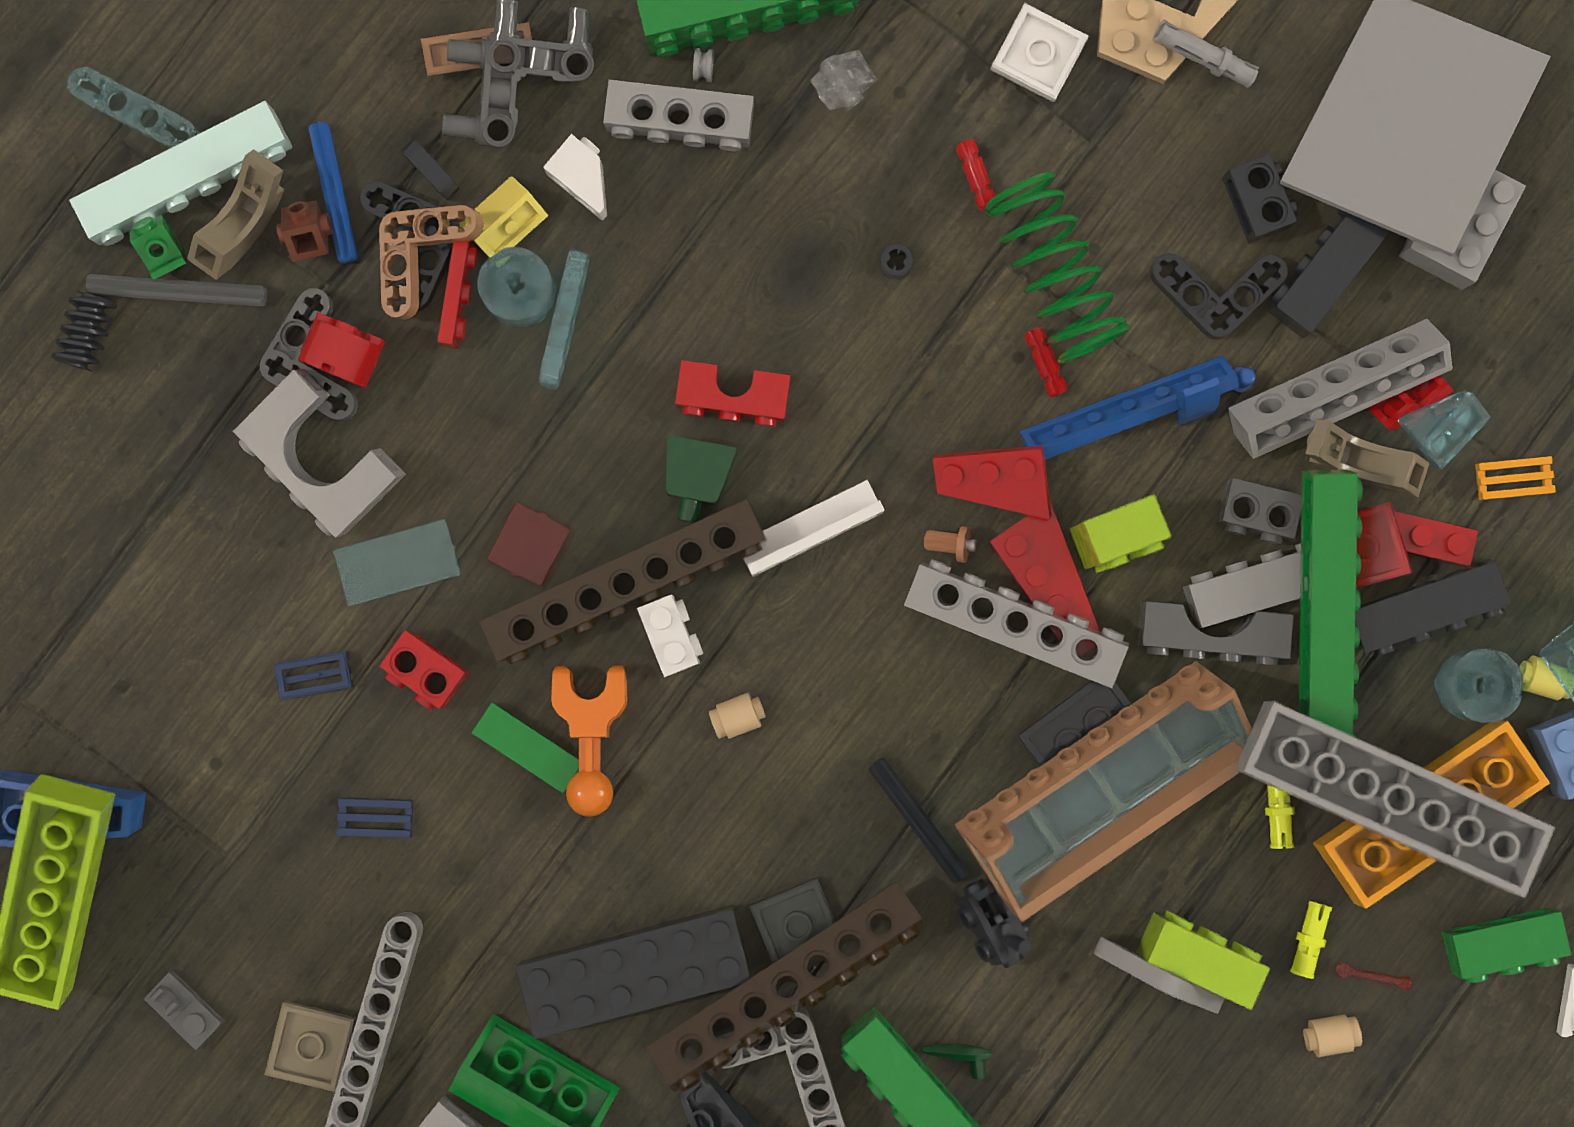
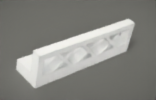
M868 480L764 530L768 541L761 543L763 550L744 558L752 577L883 514L885 510L881 502L877 500Z

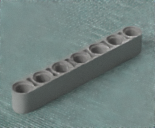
M403 912L396 915L387 922L383 930L325 1127H365L423 933L421 919L412 912ZM403 921L409 924L412 930L410 939L404 940L398 937L395 931L397 922ZM393 957L400 962L401 972L399 975L388 973L385 968L386 958ZM377 993H383L390 999L389 1010L384 1011L377 1008L374 1002V997ZM366 1029H372L378 1033L380 1038L378 1046L367 1044L364 1039V1031ZM356 1065L365 1067L369 1073V1080L366 1082L357 1080L353 1073V1067ZM350 1101L354 1103L358 1108V1116H347L342 1108L343 1102Z

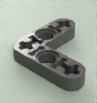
M309 288L299 296L260 362V372L267 381L278 386L286 376L281 373H276L274 377L272 376L274 370L270 367V364L273 361L279 363L283 358L282 365L290 371L296 370L297 367L306 369L326 391L328 385L332 386L327 391L330 395L337 399H341L346 395L344 402L349 405L346 411L338 410L335 414L336 407L325 400L316 410L334 420L347 421L356 414L358 409V401L355 395L298 360L303 344L294 347L287 340L289 331L294 327H302L307 337L310 326L297 318L300 314L305 318L308 317L311 312V308L307 305L310 299L317 301L319 297H322L320 303L324 306L321 312L315 310L309 318L311 322L315 319L317 312L328 317L332 315L333 302L331 298L320 289Z

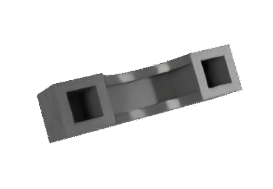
M1140 602L1137 646L1147 647L1146 654L1169 656V649L1183 650V657L1205 659V653L1210 652L1220 653V661L1242 662L1243 655L1256 657V664L1278 666L1279 659H1290L1294 615L1257 611L1249 613L1243 624L1236 631L1227 636L1217 638L1206 635L1195 628L1188 619L1183 605Z

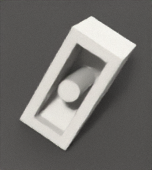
M571 134L543 168L547 176L603 221L607 216L603 165L600 157L597 155L600 150L587 138L583 137L581 140H578Z

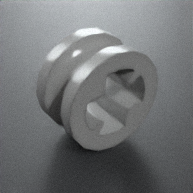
M695 48L693 81L705 78L707 82H712L713 49H708L704 53L701 52L700 48Z

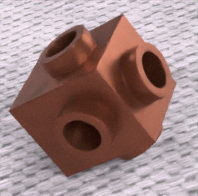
M317 200L307 203L295 202L288 207L281 208V223L276 225L277 234L281 245H286L292 262L328 254V235L333 234L328 213H321Z

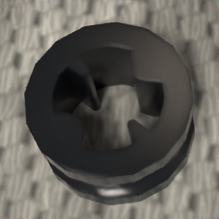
M902 244L889 245L883 250L880 258L882 272L892 279L905 277L910 272L913 264L911 251ZM891 253H897V257H899V254L905 257L902 263L903 269L896 270V266L893 269L889 268L887 264L890 262Z

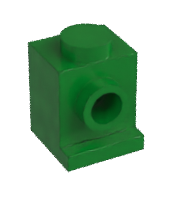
M163 215L154 219L152 217H145L136 222L132 227L133 229L129 231L130 242L148 268L153 280L186 264L185 250ZM153 244H160L162 246L154 251H151L149 248Z

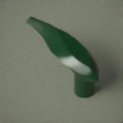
M937 1044L922 1047L921 1049L922 1053L932 1056L950 1058L957 1062L970 1061L972 1079H983L986 1077L985 1060L989 1059L992 1055L990 1051L984 1048L966 1044Z

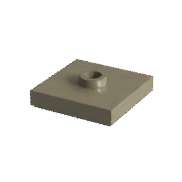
M285 1000L282 1002L265 1075L336 1092L353 1035L356 1017Z

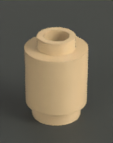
M749 692L716 704V709L709 711L711 722L719 739L725 736L730 739L762 727L760 719L766 717L759 697L752 699Z
M1345 1014L1309 1020L1308 1028L1303 1030L1307 1050L1314 1051L1317 1057L1352 1052L1354 1047L1362 1046L1361 1030L1355 1016L1347 1017Z

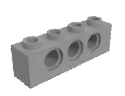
M608 80L603 123L606 131L611 132V135L616 138L632 139L633 135L647 136V140L656 143H668L669 139L683 140V144L691 147H704L705 143L719 144V148L722 150L740 151L741 147L749 148L754 97ZM646 106L652 109L653 113L646 120H638L633 116L635 110ZM681 110L689 115L687 121L683 124H673L669 120L671 114L675 111ZM711 115H720L725 120L724 124L717 129L709 128L705 121Z

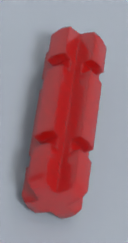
M969 139L959 143L956 151L960 161H964L963 169L971 190L976 192L974 198L980 210H984L986 203L996 195L994 189L989 187L991 181L983 160L977 156L979 152L975 140Z
M1037 327L1029 330L1025 334V339L1028 347L1033 348L1031 354L1042 380H1046L1044 386L1048 396L1056 397L1065 393L1068 387L1064 377L1059 375L1061 370L1051 345L1046 343L1048 338L1044 328Z

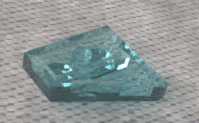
M1464 390L1403 415L1398 419V422L1430 464L1442 470L1491 417L1476 396Z

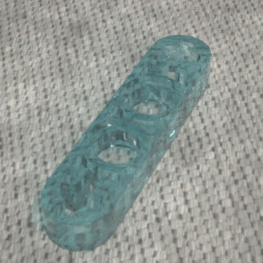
M79 67L73 70L68 77L67 85L70 93L81 102L168 148H172L185 140L180 139L177 142V138L165 130L167 124L178 131H183L185 128V132L189 135L188 139L199 134L197 128L186 118L91 68ZM82 80L87 82L90 80L94 86L102 90L100 96L88 89L83 90L79 83ZM116 93H124L127 97L126 106L120 111H113L109 107V100ZM146 110H156L159 117L158 122L153 127H143L140 121L141 115Z
M570 249L541 365L539 386L557 390L561 383L588 271L589 252Z

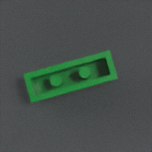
M1549 907L1442 931L1451 974L1465 979L1466 983L1485 981L1488 979L1487 974L1501 971L1502 975L1518 974L1524 971L1523 966L1537 963L1538 967L1557 965L1560 963L1559 958L1571 956L1562 913Z

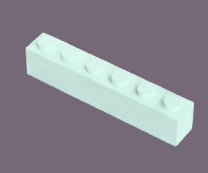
M263 101L87 190L69 201L88 238L98 245L104 244L108 246L124 238L123 234L132 230L133 225L145 217H152L154 219L167 211L170 213L180 211L189 205V200L199 195L208 196L214 194L221 189V184L231 179L238 180L244 156L253 149L274 163L285 157L286 151L292 149L293 146L274 109L266 101Z

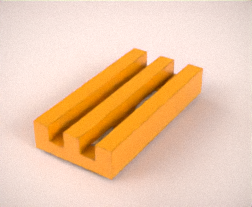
M1552 456L1475 464L1479 500L1555 493V485H1552L1554 473L1550 470ZM1530 466H1540L1541 472L1494 477L1485 476V471ZM1542 480V487L1487 492V485Z

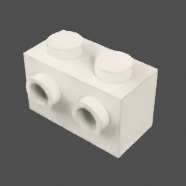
M669 595L637 608L664 677L700 664L698 656L702 655L703 651L696 633L689 636L684 622L690 620L682 599L676 601L673 595Z

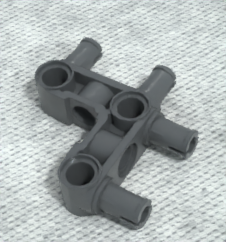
M497 0L494 32H490L488 38L482 39V42L449 39L447 61L480 65V69H483L479 113H476V117L443 114L441 135L474 139V143L484 146L500 147L509 144L514 137L518 121V109L515 108L517 81H520L526 75L550 77V80L555 82H575L586 79L592 73L594 67L592 44L589 43L591 10L570 8L567 41H563L562 44L520 39L519 35H516L518 1ZM498 46L508 47L513 54L512 63L507 67L499 66L493 59L494 50ZM572 54L579 55L585 62L584 71L580 75H574L567 69L566 62ZM496 119L501 120L507 127V134L500 141L491 139L487 132L489 123Z

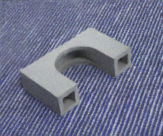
M306 369L293 370L233 432L240 438L238 442L242 449L251 456H257L266 465L264 470L267 475L278 483L282 482L291 491L289 495L293 502L302 509L307 508L317 518L315 523L318 528L325 534L333 535L337 538L347 534L406 474L379 448L371 450L345 477L336 483H326L311 477L298 461L295 450L296 436L304 421L330 394Z

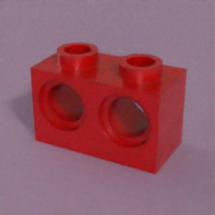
M405 630L379 666L387 672L384 676L385 679L400 689H403L405 685L417 693L414 699L430 710H433L435 706L439 709L446 708L470 674L468 670L409 630ZM408 651L415 655L417 661L416 667L409 673L405 672L400 666L401 656ZM437 672L444 675L447 682L445 690L439 694L433 692L429 685L431 676Z

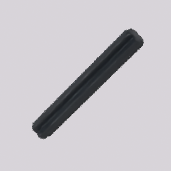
M880 758L870 765V773L953 883H957L965 878L968 874L967 868L884 758Z

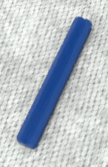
M326 122L313 123L309 126V133L326 210L331 221L332 237L337 259L340 263L354 262L358 259V253L330 127Z

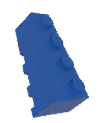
M0 770V847L15 846L25 792L40 775ZM66 780L115 794L106 839L128 837L142 828L146 792Z

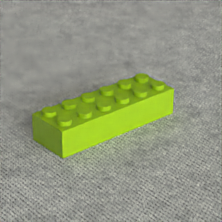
M43 774L25 792L0 914V995L59 1010L72 991L113 808L114 793Z

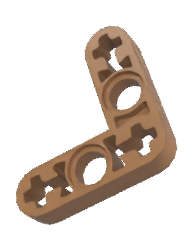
M456 205L388 213L383 217L379 227L381 303L386 314L397 319L406 320L413 317L419 308L418 246L475 240L481 235L484 228V220L480 212L468 206ZM436 217L439 222V229L433 236H427L424 231V225L429 218ZM465 217L471 219V224L466 225L465 230L457 226H450L449 222H463ZM399 224L413 227V232L409 230L400 231L398 236L393 234V229L398 228ZM403 256L407 263L406 270L403 274L396 276L392 271V264L397 257ZM394 282L402 283V284H405V283H406V286L399 285V288H398V287L393 286V283H394ZM401 296L405 297L406 304L400 305V308L395 307V301L400 300Z

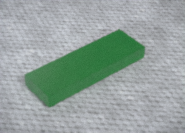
M494 702L490 704L472 731L473 735L561 793L566 791L570 779L579 771V758Z

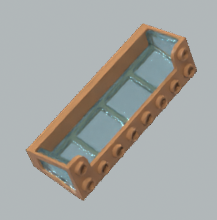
M1195 661L1189 666L1183 667L1176 675L1161 685L1152 688L1148 694L1130 706L1121 709L1117 715L1101 726L1092 729L1086 736L1070 747L1061 750L1045 764L1030 771L1027 776L1017 783L999 792L989 802L968 813L955 826L1006 906L1023 922L1240 773L1234 769L1252 727L1235 690Z

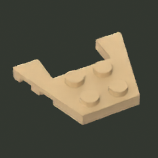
M1102 0L1097 56L1164 84L1186 57L1153 42V36L1158 25L1163 20H1166L1176 27L1203 39L1234 6L1237 0H1201L1194 17L1155 0Z

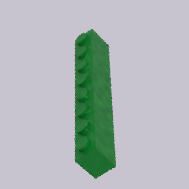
M1347 469L1302 471L1298 713L1356 738L1353 734V720L1358 718V704L1354 698V684L1358 683L1359 669L1357 663L1354 662L1355 648H1358L1360 642L1359 630L1355 626V612H1358L1360 609V594L1356 589V575H1359L1361 571V558L1359 553H1356L1357 538H1360L1362 532L1361 519L1357 516V501H1360L1362 498V482L1358 479V473Z

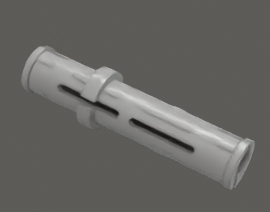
M1163 20L1158 25L1154 33L1153 42L1206 66L1217 77L1223 75L1246 88L1250 87L1257 77L1258 66L1233 55L1232 50L1226 47L1221 49L1166 20Z

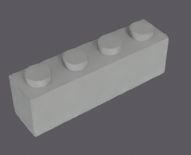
M1301 543L1295 545L1297 552L1283 556L1281 549L1261 555L1262 563L1248 566L1247 560L1225 566L1227 573L1213 577L1212 571L1190 577L1192 584L1183 586V590L1195 628L1207 627L1299 599Z

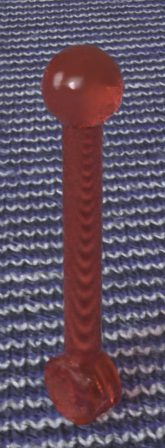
M1344 962L1338 963L1335 968L1336 974L1342 978H1347L1351 975L1398 985L1402 990H1409L1413 986V981L1408 976L1396 978L1353 969Z

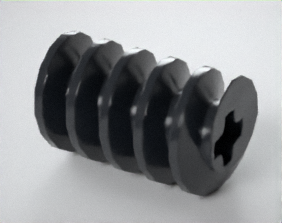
M77 291L81 296L69 297L68 300L77 310L65 311L64 316L73 324L60 326V330L69 337L56 339L55 342L64 352L52 353L51 358L57 362L92 372L87 368V365L100 363V360L91 354L92 351L104 350V346L96 340V337H106L109 334L100 326V323H112L113 318L107 315L104 310L116 309L117 304L95 295Z

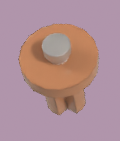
M961 526L958 534L928 530L924 537V548L929 551L956 554L957 562L965 563L968 559L969 551L975 552L976 539H971V529L967 526Z

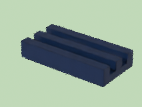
M348 651L273 664L279 700L354 687L350 675L352 672L351 666L348 663ZM339 660L340 663L338 668L284 677L283 670ZM342 674L343 681L286 691V684Z
M338 798L339 813H337V821L339 822L337 836L412 837L413 800ZM348 806L405 808V815L348 813ZM347 821L404 823V829L347 827Z

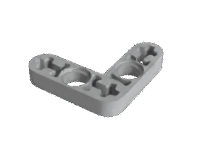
M1104 937L1100 938L1093 952L1096 956L1149 985L1218 1014L1225 1000V997L1147 962L1140 955Z

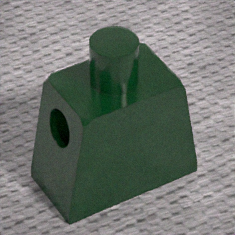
M668 434L666 495L681 499L677 520L695 523L699 521L702 503L718 506L737 457L738 451L736 447Z

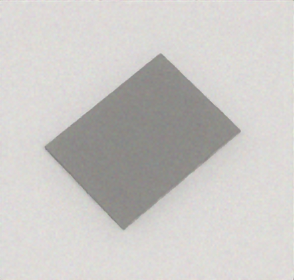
M1373 0L1280 184L1453 257L1551 56L1412 0Z

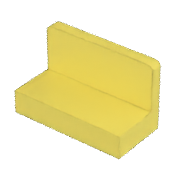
M510 177L475 208L483 217L484 228L481 235L474 241L496 264L549 215L526 188L514 177ZM465 217V221L460 222L461 228L465 230V226L471 224V219Z

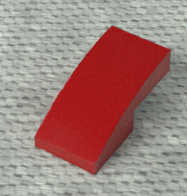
M1439 375L1367 409L1389 431H1393L1427 413L1447 398L1454 390Z

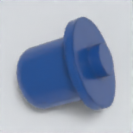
M1243 367L1233 369L1238 376L1239 387L1233 390L1239 393L1248 391L1255 382V372L1250 368Z

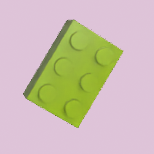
M1155 495L1097 516L1069 529L1084 569L1094 567L1096 573L1129 562L1126 554H1129L1131 560L1164 548L1161 541L1171 537Z
M1166 910L1164 916L1153 912L1136 950L1137 954L1159 968L1252 1010L1270 969L1260 962L1262 955L1235 941L1229 947L1226 945L1227 939L1202 926L1196 932L1192 930L1194 924Z

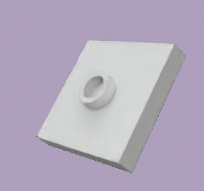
M1024 3L990 70L1055 102L1089 36Z

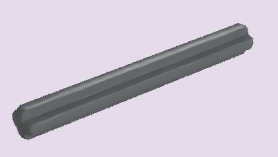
M90 274L86 278V292L91 295L262 307L266 305L268 296L267 289L259 285L171 279L153 280L152 278Z

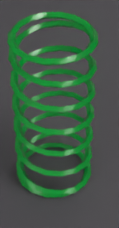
M1044 172L1002 191L986 203L984 211L988 212L987 217L992 219L1025 203L1049 196H1059L1045 211L1021 227L1002 236L999 242L1004 244L1034 230L1064 221H1071L1058 235L1024 257L1014 261L1011 266L1017 269L1045 256L1066 249L1084 246L1067 262L1024 289V293L1030 294L1062 280L1095 272L1076 289L1037 312L1035 317L1043 319L1068 308L1092 300L1106 298L1095 309L1049 338L1048 343L1056 344L1085 332L1119 323L1116 327L1097 334L1062 353L1058 357L1057 362L1066 363L1117 339L1129 330L1130 325L1126 324V318L1120 316L1109 317L1084 325L1104 311L1112 303L1115 294L1109 291H1098L1075 298L1100 278L1103 268L1090 265L1066 271L1085 256L1090 243L1084 240H1073L1056 245L1076 227L1078 218L1070 214L1047 218L1063 203L1066 192L1059 189L1043 190L1056 177V173ZM1042 181L1041 183L1025 191L1024 193L1016 197H1013L1007 201L999 203L1000 201L1004 200L1010 195L1032 184Z

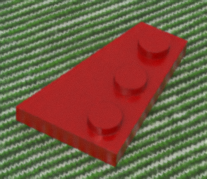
M1043 445L936 454L932 458L937 494L1048 520L1051 519L1052 513Z

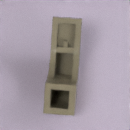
M254 149L246 154L231 197L218 215L193 235L187 260L215 280L230 270L247 253L272 218L284 192V189L279 186L283 170Z
M1316 419L1314 429L1307 438L1305 454L1310 456L1309 462L1324 470L1347 469L1358 473V479L1361 480L1362 484L1419 498L1430 463L1416 453L1384 447L1359 439L1345 432L1331 421Z

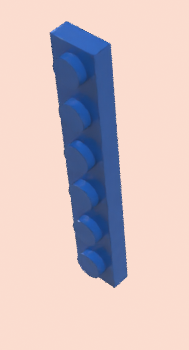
M1220 356L1020 431L1021 439L1025 447L1043 445L1045 459H1049L1181 409L1176 394L1189 387L1217 377L1220 383V394L1238 388V376L1225 357Z

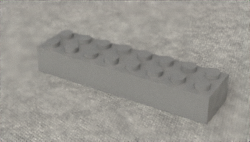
M1264 701L1234 769L1492 886L1524 898L1555 829L1551 825L1276 702Z

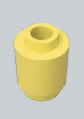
M1534 655L1520 664L1517 672V681L1521 682V689L1523 691L1554 700H1560L1561 698L1569 699L1573 695L1574 671L1570 670L1568 665Z

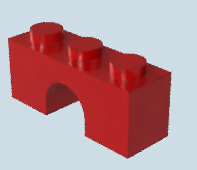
M681 360L675 405L677 408L683 409V415L703 418L705 412L719 414V420L737 423L740 422L741 417L755 419V425L763 427H776L777 422H785L790 375L754 370L750 389L741 396L730 397L722 393L717 386L718 365Z

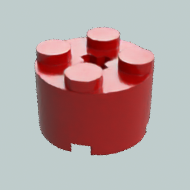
M317 312L298 360L366 388L386 341Z

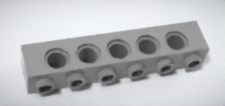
M1425 319L1229 407L1233 433L1253 459L1308 435L1314 429L1316 419L1335 423L1452 370L1450 342L1428 319Z
M931 559L929 564L923 562L919 565L904 606L1107 687H1113L1129 648V643L1123 641L1124 634L1106 627L1103 628L1102 632L1088 627L1090 621L1069 613L1066 619L1053 613L1055 607L1038 600H1034L1032 605L1018 600L1020 593L1002 586L999 587L998 591L984 586L986 580L973 574L965 573L964 577L950 573L952 567L940 561ZM951 584L957 588L959 592L957 602L950 604L941 599L940 588L942 585ZM978 598L989 599L993 604L992 615L988 617L979 616L974 610L975 600ZM1014 611L1024 613L1028 619V626L1020 631L1012 629L1008 624V615ZM1048 625H1055L1061 629L1063 639L1057 644H1049L1043 639L1042 630ZM1083 639L1093 640L1097 644L1098 652L1090 658L1082 657L1077 652V643Z

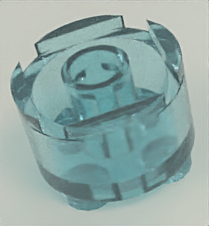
M508 247L498 251L497 254L493 255L482 265L478 275V292L484 305L496 319L509 326L525 327L543 321L554 304L556 297L554 278L544 261L528 249ZM518 281H521L525 288L519 290L518 294H514L510 286H516Z
M1465 649L1456 652L1443 663L1434 681L1443 707L1454 717L1468 722L1489 723L1501 721L1517 709L1522 698L1523 677L1520 668L1507 654L1492 649ZM1478 679H1482V681H1483V682L1479 685V686H1480V689L1482 690V692H1477V690H1476V688H1477V686H1478V684H1477V680H1478Z

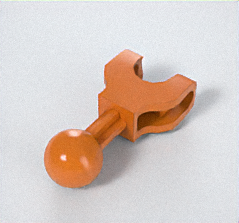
M623 665L612 666L607 672L604 691L597 698L586 700L582 699L575 692L571 670L566 666H556L552 674V706L558 715L569 724L570 737L579 738V772L570 779L566 789V798L568 804L576 813L587 817L597 816L610 806L613 799L612 784L609 778L601 772V738H610L612 722L620 717L627 707V673Z

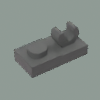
M173 970L144 998L195 1050L199 1049L225 1022Z

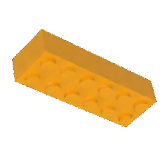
M1492 720L1423 767L1425 770L1510 808H1515L1550 784L1509 722ZM1345 820L1313 842L1353 903L1365 909L1437 861L1348 820Z

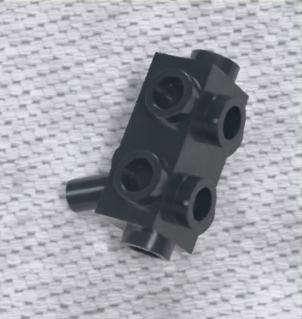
M979 879L965 886L963 891L966 895L957 900L961 907L957 910V914L963 926L967 929L972 928L978 939L975 943V950L984 962L989 961L991 966L1003 965L1004 968L1011 967L1023 960V955L1029 953L1031 947H1033L1028 939L1029 931L1025 923L1021 922L1006 906L991 882L984 883L983 879ZM978 901L983 903L984 911L982 910Z

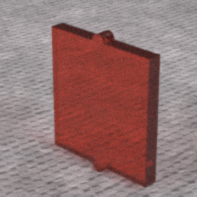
M516 503L488 560L510 570L511 575L514 577L520 575L542 586L570 529L548 519L547 514L544 512L538 514Z

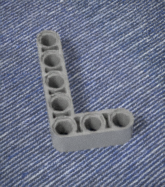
M805 1008L795 1012L796 1017L802 1018L807 1024L804 1032L792 1034L787 1030L786 1026L779 1029L774 1026L768 1030L772 1036L768 1044L756 1045L748 1050L742 1047L731 1055L733 1057L731 1062L722 1067H735L786 1050L809 1126L824 1127L826 1125H835L836 1127H846L813 1019ZM734 1025L716 1032L717 1039L726 1040L730 1038L734 1033ZM804 1053L815 1055L818 1059L817 1065L812 1069H802L797 1063L800 1055ZM815 1089H823L829 1094V1099L822 1105H816L809 1100V1094Z

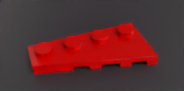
M1051 502L1052 516L1050 520L1027 515L989 542L1031 604H1033L1034 600L1055 607L1054 614L1066 619L1069 613L1090 621L1089 628L1100 632ZM1048 625L1047 627L1059 643L1063 639L1061 629L1055 625ZM1083 639L1076 645L1077 652L1082 656L1097 646V644L1093 640Z

